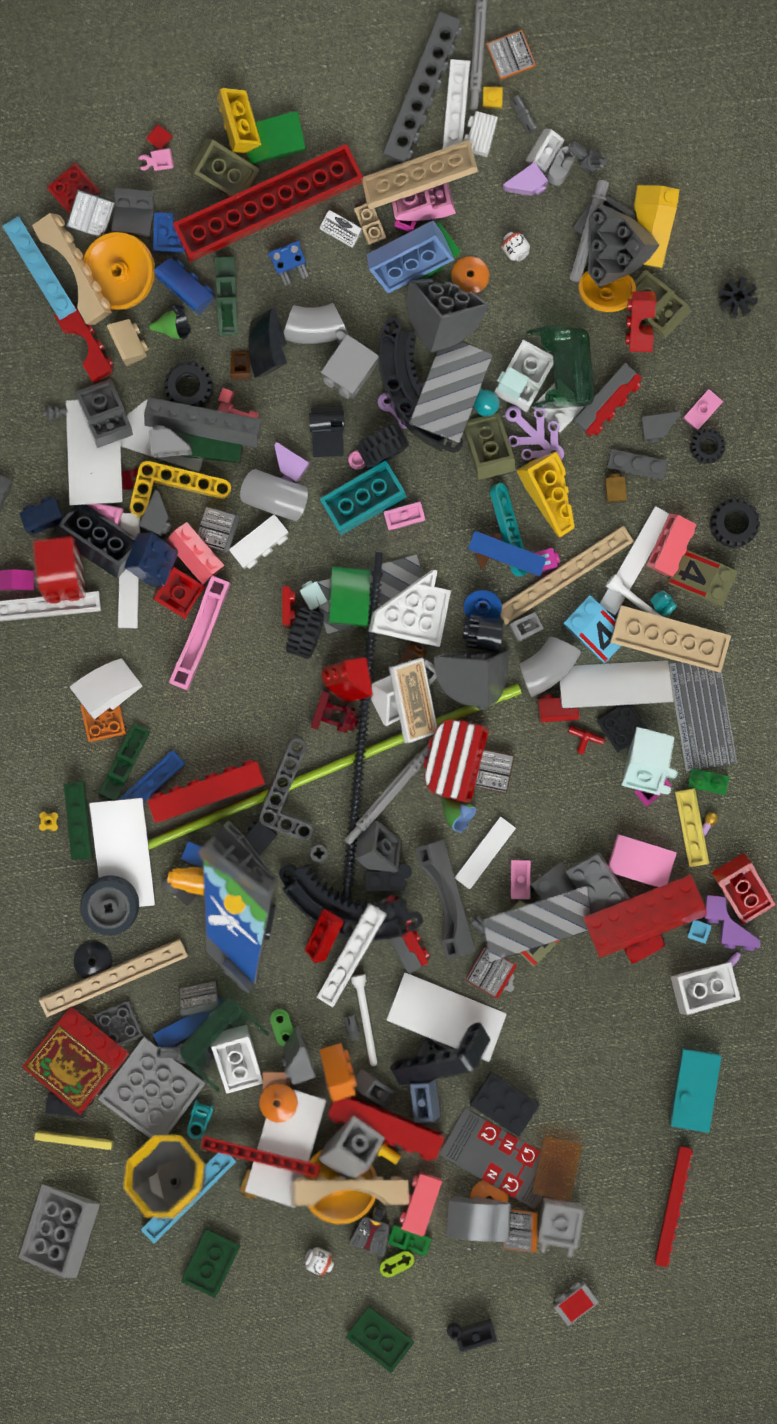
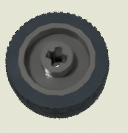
M113 875L100 877L91 882L83 893L80 904L82 918L86 925L96 933L107 936L120 934L127 930L137 917L139 911L138 894L132 884L124 878Z

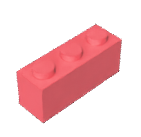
M669 513L646 566L663 575L673 577L679 569V562L682 556L687 551V544L695 533L696 524L680 515Z
M187 522L176 529L165 541L178 551L177 556L202 584L208 582L211 576H216L224 566Z
M420 1172L419 1176H414L412 1186L415 1188L412 1194H408L409 1204H405L408 1205L406 1213L402 1212L399 1221L402 1224L401 1229L424 1237L442 1183L441 1178Z

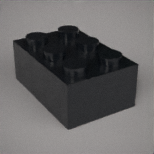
M491 1071L470 1102L471 1107L520 1137L540 1106L538 1101Z

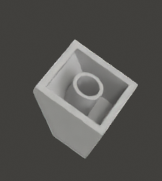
M165 426L153 427L154 430H149L151 454L154 458L193 455L190 446L170 429H166Z

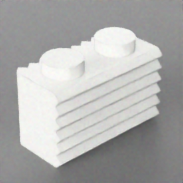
M475 111L474 116H470L468 127L471 130L469 135L465 134L464 141L470 140L474 154L484 157L488 156L497 123V116Z

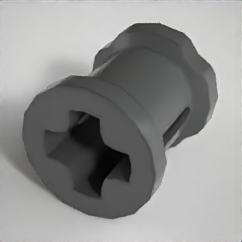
M316 845L311 849L310 855L314 861L322 862L328 856V851L323 845ZM317 848L325 852L321 859H318V856H314Z

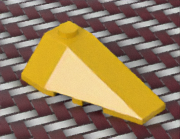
M638 185L636 188L634 209L637 215V223L648 230L660 245L652 257L643 265L662 268L680 189L650 185Z
M557 451L530 461L516 470L525 489L556 535L561 537L574 529L572 508L568 502L567 495L569 490L564 477L566 475L565 467Z

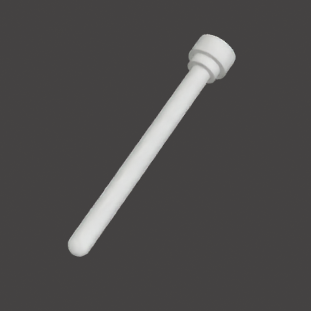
M616 574L606 583L605 586L608 589L620 592L644 612L661 616L623 586V582L620 581L621 578Z
M366 974L351 976V983L357 989L369 1062L371 1066H376L377 1057L364 990L365 982H367Z

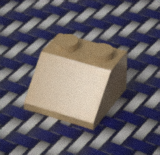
M130 319L107 325L126 366L147 357L145 351H148L144 340L140 341L137 336L140 331L136 323L132 324Z

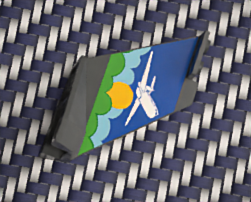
M228 821L198 852L203 858L206 952L219 965L222 964L221 967L224 973L232 977L241 990L249 993L260 979L258 969L273 889L278 880L244 835Z

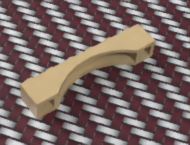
M49 213L33 224L32 227L40 241L58 250L72 267L78 285L77 308L86 324L95 325L112 313L110 303L100 292L101 287L98 282L94 281L90 267L84 263L82 252L74 245L73 236L64 227L65 222L63 218L58 214Z
M297 1177L296 1181L290 1182L291 1206H311L326 1195L340 1190H356L367 1193L377 1198L384 1205L409 1204L408 1180H402V1177H390V1180H383V1177H372V1180H365V1177H355L353 1181H346V1177H334V1181H327V1177H315V1181H308V1177Z

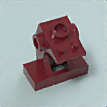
M322 691L310 728L319 730L322 721L337 726V731L346 734L348 730L354 732L358 726L357 722H359L358 716L360 714L354 712V707L344 705V708L327 703L330 693ZM333 709L344 713L341 723L330 720Z

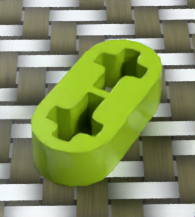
M403 1250L384 1259L380 1264L381 1274L385 1277H392L410 1268L414 1263V1255L409 1250ZM405 1254L406 1257H411L408 1264L405 1262L398 1264V1261L402 1260V1255ZM386 1263L388 1265L396 1264V1266L392 1267V1272L389 1273L387 1270H383Z

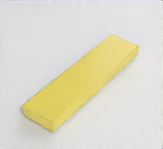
M693 788L677 791L675 794L689 867L709 864L696 790Z
M41 1130L35 1133L34 1140L107 1150H111L114 1143L113 1140Z

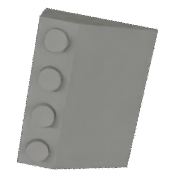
M42 1184L19 1258L60 1277L77 1278L100 1204L85 1197Z

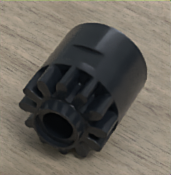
M471 615L470 622H465L462 639L467 640L466 647L500 652L504 619Z

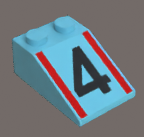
M591 596L563 623V626L604 664L621 646L610 642L616 620Z

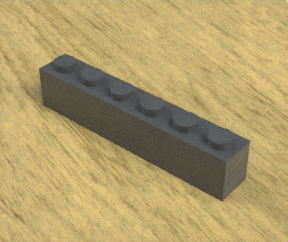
M148 397L144 411V424L148 427L165 426L166 429L174 432L256 448L261 435V419L150 397Z

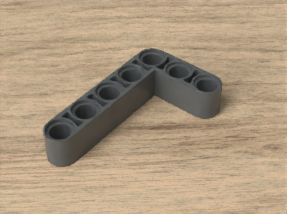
M296 735L292 736L286 745L261 806L259 817L260 822L264 826L300 840H308L313 834L310 822L281 810L306 750L304 739ZM296 741L302 743V747L298 750L292 748V744ZM292 759L295 761V764L292 767H286L284 765L285 761ZM280 777L288 779L285 785L278 784L277 780ZM275 794L281 797L276 803L270 801L271 796ZM266 812H271L273 817L270 820H265L263 815ZM289 819L291 824L288 827L281 826L282 820ZM307 826L309 830L307 833L301 834L299 833V828Z

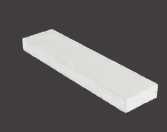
M500 817L455 876V879L468 889H471L516 828Z

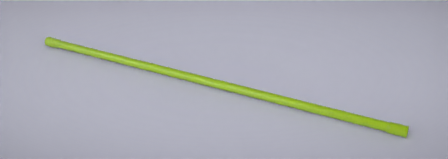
M518 683L504 688L500 699L496 703L522 694ZM466 705L436 718L437 727L444 721L458 720L482 709H478L477 706ZM403 733L365 748L366 753H364V756L368 758L403 743ZM355 752L294 778L289 791L354 764L353 761L356 760L354 755L357 753ZM268 789L147 840L148 850L264 802Z

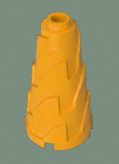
M202 867L176 868L172 872H168L167 883H171L173 888L204 896Z

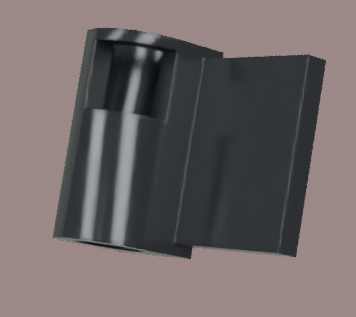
M342 406L311 408L309 425L310 433H312L313 458L344 456L343 432H345Z

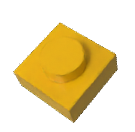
M484 87L483 108H502L503 88Z

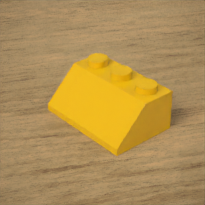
M228 88L220 89L217 99L232 151L234 153H246L260 146L261 141L247 92L245 90Z

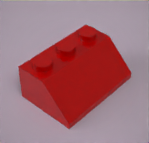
M366 658L348 660L322 668L321 677L325 687L344 702L348 703L373 696Z

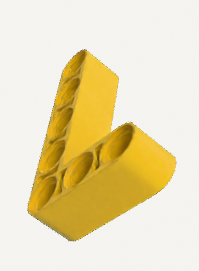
M145 461L139 466L130 503V512L134 517H142L148 507L153 482L220 499L226 498L229 495L231 485L224 479ZM149 466L153 472L151 475H144L142 468ZM163 471H169L171 473V478L169 480H164L161 478V473ZM186 475L190 478V483L184 485L180 482L179 478ZM200 480H206L209 484V487L207 489H201L198 486V482ZM220 484L225 485L227 492L224 494L219 493L217 486ZM146 485L148 492L146 494L139 493L137 490L138 486ZM136 503H140L143 505L144 510L137 513L133 510V506Z

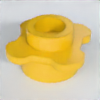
M56 812L52 814L40 813V830L51 829L56 831L58 829V814Z

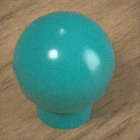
M480 388L473 406L479 415L487 417L497 412L500 401L496 393Z

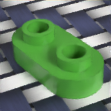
M277 1009L271 1014L270 1021L278 1044L284 1047L287 1041H284L282 1036L288 1034L290 1037L294 1028L288 1012L284 1009ZM282 1016L283 1022H277L276 1017Z

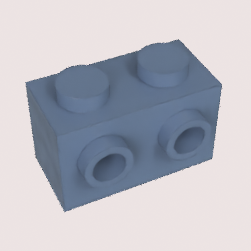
M436 1079L410 1084L415 1123L434 1122L440 1117Z

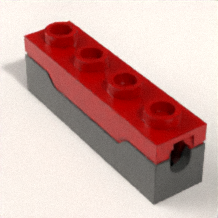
M624 363L573 423L589 437L593 434L597 436L604 428L602 424L606 420L610 421L616 415L614 410L618 406L622 408L629 400L627 397L631 391L635 393L642 384L639 382L642 377Z
M392 894L379 902L383 904L388 901L389 903L392 900L396 901L399 897H394ZM411 920L406 922V925L411 924ZM416 930L390 939L408 974L429 963L427 959L430 956L425 947L421 949L418 943L421 939Z

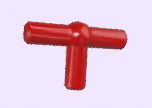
M572 726L568 728L569 734L581 737L577 753L584 754L588 741L601 745L605 743L604 737L592 734L588 730L584 731Z

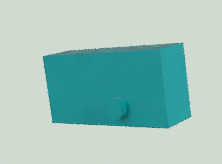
M385 460L320 498V501L340 536L405 499L406 493Z
M681 1048L669 1119L671 1127L709 1133L722 1057L720 1054Z

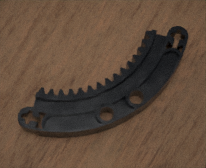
M394 317L388 318L384 323L381 334L379 370L383 389L390 406L405 427L424 443L441 452L443 449L451 453L459 452L463 447L462 437L460 442H457L460 445L452 447L451 442L453 440L447 438L446 445H444L446 437L410 424L422 393V384H418L419 377H416L417 372L414 370L413 355L417 336L412 331H409V333L401 331L399 319ZM394 323L396 328L393 329L392 336L388 335L390 332L389 326ZM394 383L398 387L396 389H390L388 385ZM408 407L410 411L402 412L400 408Z
M287 864L279 871L280 879L285 885L282 888L291 902L309 919L317 923L322 910L325 909L344 921L338 933L339 935L351 938L354 932L351 924L358 925L370 904L387 914L372 940L400 937L416 930L423 923L421 913L418 911L408 912L405 906L407 902L401 897L396 901L392 900L389 903L386 901L383 904L378 902L376 905H374V902L367 905L366 901L360 904L359 900L353 903V898L346 900V895L339 897V891L333 893V887L327 889L328 883H321L322 876L316 877L318 871L311 870L314 867L313 864H306L299 869L293 864ZM287 871H292L290 876L285 875ZM297 879V881H295L294 883H292V884L290 885L289 882H291V881ZM412 917L417 918L418 921L416 922V924L413 922L409 925H406V922H408Z

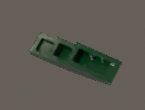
M217 256L215 257L219 336L238 335L235 257Z
M133 723L98 793L99 796L110 801H117L151 731Z

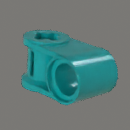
M198 1100L195 1101L187 1127V1133L192 1139H199L203 1136L214 1109L213 1105L207 1106L199 1103ZM195 1124L201 1127L199 1135H194L191 1132V1127Z

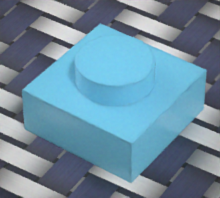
M694 920L691 923L687 938L706 944L712 926Z

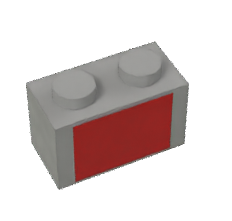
M584 1281L581 1283L576 1282L570 1287V1292L566 1295L561 1294L554 1300L553 1306L567 1326L571 1325L599 1303Z

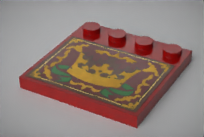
M70 1007L24 1063L22 1068L81 1115L129 1053L74 1008Z

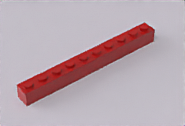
M203 1136L201 1149L313 1177L319 1176L321 1168L319 1164L208 1136Z
M682 1145L678 1147L654 1264L667 1267V1265H670L671 1257L669 1256L673 1251L672 1242L675 1241L676 1237L674 1232L678 1228L677 1218L681 1214L679 1208L683 1204L682 1194H685L686 1186L684 1185L688 1180L687 1171L690 1170L691 1166L689 1161L693 1157L691 1147Z

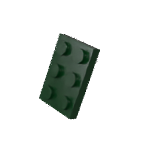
M206 1228L181 1282L216 1298L241 1245Z
M370 1306L366 1308L345 1336L347 1340L390 1373H392L415 1343L413 1339Z

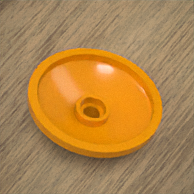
M587 271L579 281L578 290L581 299L591 308L602 312H616L627 307V300L631 299V292L636 291V285L633 278L627 275L598 287Z

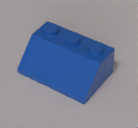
M169 258L154 270L156 278L197 315H200L214 300L213 291L206 284L202 286L198 283L199 278L194 273L190 272L188 274L183 269L185 266L178 259L174 261L172 258Z

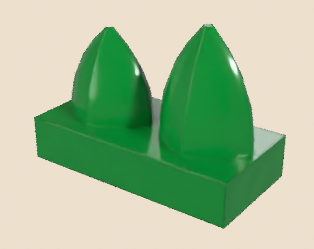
M691 768L687 787L726 795L729 776Z

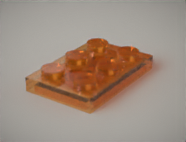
M544 1136L532 1193L570 1202L582 1144Z

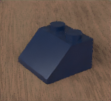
M47 497L40 501L41 504L26 506L23 508V512H20L25 531L32 536L53 527L64 518L56 498Z

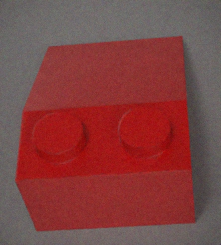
M745 853L711 872L743 925L776 905Z

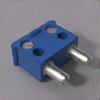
M299 241L268 253V257L271 258L277 275H281L285 286H287L286 280L288 285L291 283L287 271L297 267L302 278L308 277L304 266L306 261L300 249ZM300 256L301 260L296 261L295 257ZM282 263L284 266L283 268H278L277 265Z

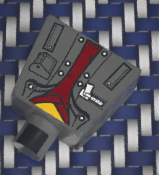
M374 1207L372 1216L366 1214L362 1216L350 1238L349 1245L384 1256L389 1230V1222L383 1221L386 1210Z

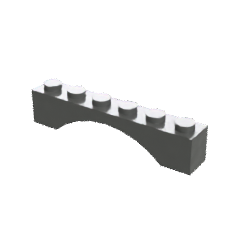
M444 840L415 848L420 867L432 879L442 902L444 930L441 941L446 959L474 952V944Z

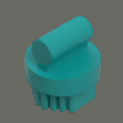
M664 590L656 593L650 600L653 609L666 618L677 607L671 595L667 594Z

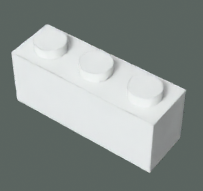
M274 514L230 548L229 551L244 569L246 567L251 569L258 563L257 559L260 556L266 557L273 551L272 547L277 543L278 545L283 544L288 539L287 535H289V532Z

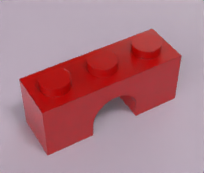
M632 291L631 299L627 300V310H630V316L626 317V327L629 328V333L625 334V345H629V352L653 351V327L644 326L640 322L645 318H655V292Z

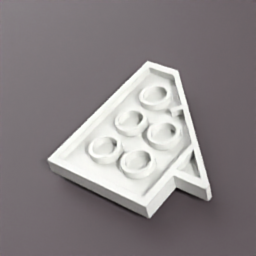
M437 570L429 571L372 613L369 631L440 647L451 591L434 587Z

